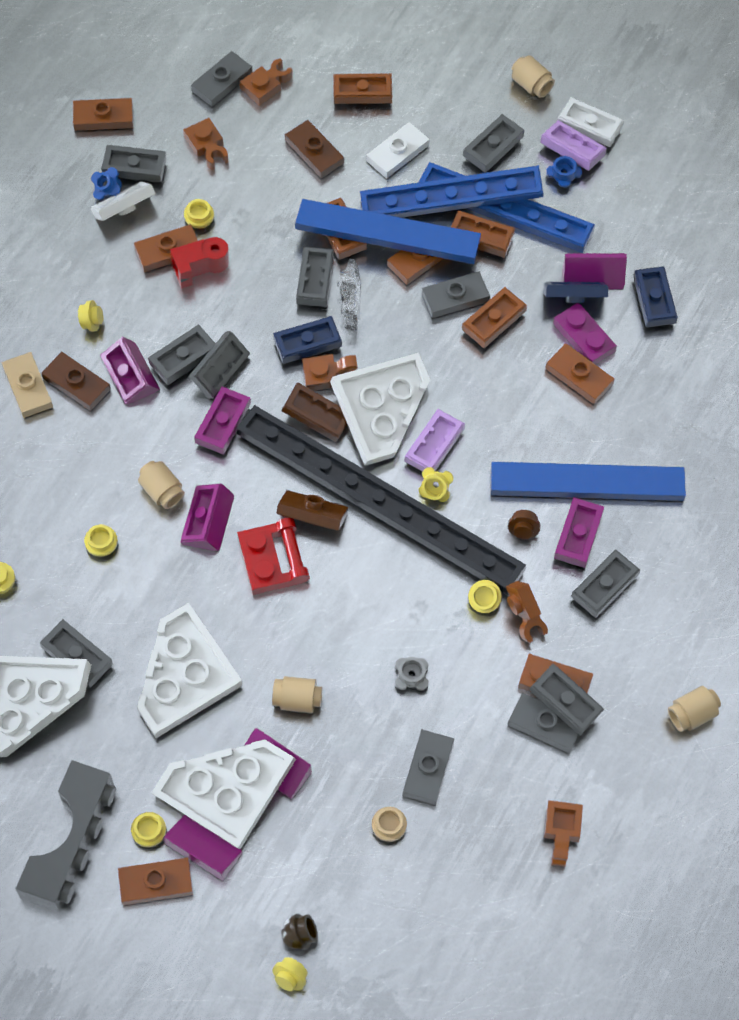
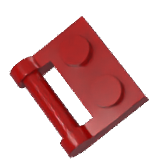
M283 518L274 524L237 532L252 595L299 585L310 579L307 567L303 566L294 532L297 528L294 519ZM282 537L291 568L287 573L281 572L273 538Z

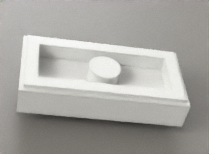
M572 97L558 117L559 121L608 147H611L624 123V120Z
M408 122L366 155V161L387 179L429 146L430 139Z
M139 182L119 192L118 195L92 206L91 211L94 218L104 221L118 213L122 216L136 209L135 204L156 193L151 184Z

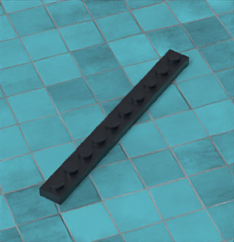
M256 405L253 406L236 428L239 436L481 580L494 582L507 595L509 593L506 586L518 581L526 569V564Z

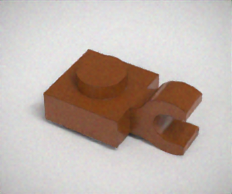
M333 354L302 359L306 387L312 391L332 388L330 381L333 376L358 370L356 355L342 357L337 362H334Z
M515 581L506 586L510 595L507 597L510 609L515 615L523 619L519 629L521 638L526 642H532L530 629L533 626H537L540 634H548L547 625L539 616L542 613L529 584Z
M548 800L544 838L554 839L551 865L566 867L569 841L579 843L583 805Z

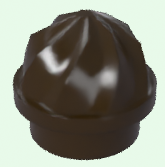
M300 914L292 915L284 923L281 931L282 940L288 947L293 949H308L311 943L317 942L318 939L315 922L309 914L303 916Z

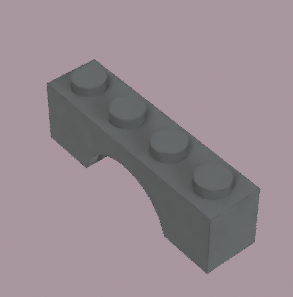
M71 760L58 790L62 803L70 809L73 815L71 831L64 843L54 851L43 855L29 856L15 888L20 899L60 912L63 904H68L75 890L73 880L78 870L82 871L89 857V851L86 849L91 838H97L103 823V819L100 816L104 807L111 805L116 793V787L110 773Z

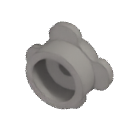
M416 657L398 659L395 663V668L398 670V678L395 680L396 687L400 690H405L407 687H416L418 690L426 689L429 684L426 678V670L429 666L427 660ZM413 671L415 675L410 676L409 672Z

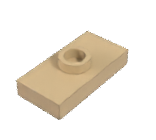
M31 352L1 362L23 418L53 408L52 401Z

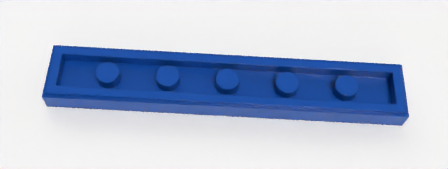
M429 162L419 182L465 175ZM529 199L465 208L581 253L584 252L595 228L593 223Z
M537 165L360 191L362 210L401 218L543 197L540 168Z
M302 199L295 222L296 230L475 264L481 239V233L307 199Z
M491 462V495L684 501L686 497L685 468Z

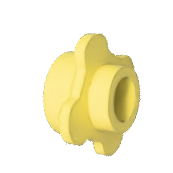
M432 467L425 468L422 472L424 480L419 487V494L431 500L447 501L450 497L448 490L449 485L453 482V475L449 471L442 473L435 471ZM438 482L439 486L435 487L433 483Z

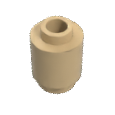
M530 55L520 57L512 66V79L532 96L543 98L551 91L555 84L552 73Z
M150 461L140 469L138 483L158 506L162 505L164 509H169L184 497L185 492L182 490V483L163 461L156 463L155 461Z
M284 676L283 679H275L272 706H279L280 710L313 713L314 707H321L323 687L317 686L316 679Z
M700 686L674 700L673 705L668 707V714L672 723L680 732L686 729L691 731L719 716L721 701L713 689L708 690L705 686Z

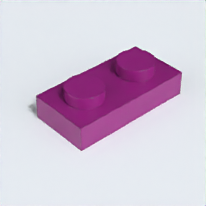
M576 303L554 317L553 325L577 352L595 365L616 352L617 345L580 303Z
M221 387L194 436L195 444L224 455L237 431L236 428L251 405L250 397Z
M573 497L554 559L583 568L586 567L603 515L604 506Z

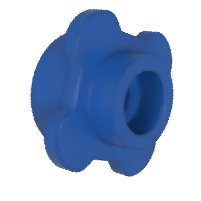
M561 156L554 161L553 166L547 167L546 175L554 178L560 187L566 188L570 186L573 179L581 177L582 169L577 166L573 158Z
M110 167L105 172L100 173L97 171L92 175L91 181L95 187L93 196L97 200H103L104 197L110 198L119 194L122 184L121 180L117 177L119 172L116 168Z

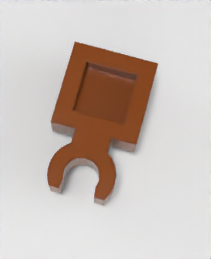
M281 58L276 59L272 62L271 68L268 71L261 66L241 80L240 89L260 106L281 91V83H286L292 79L293 69L289 67L285 71H279L283 68V60Z
M210 118L183 129L184 137L196 156L200 157L205 154L208 168L211 170L215 169L213 159L216 157L222 158L225 164L229 163L228 152L222 147L224 146L223 138Z

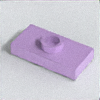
M559 120L542 134L540 143L560 155L573 158L576 164L588 171L605 156L607 150L603 145Z
M437 409L405 455L404 462L421 471L427 467H432L436 471L465 429V423Z

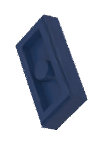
M665 267L634 270L633 278L646 327L676 324L678 317Z
M545 282L543 294L546 297H566V302L582 303L585 302V297H608V286L604 282Z
M332 316L273 333V339L283 364L342 347V340Z

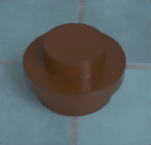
M518 510L513 513L508 521L509 532L519 539L533 538L540 532L541 524L538 516L530 510Z

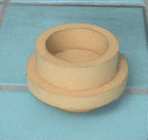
M395 807L381 808L372 819V830L382 841L393 842L400 839L407 828L405 815Z

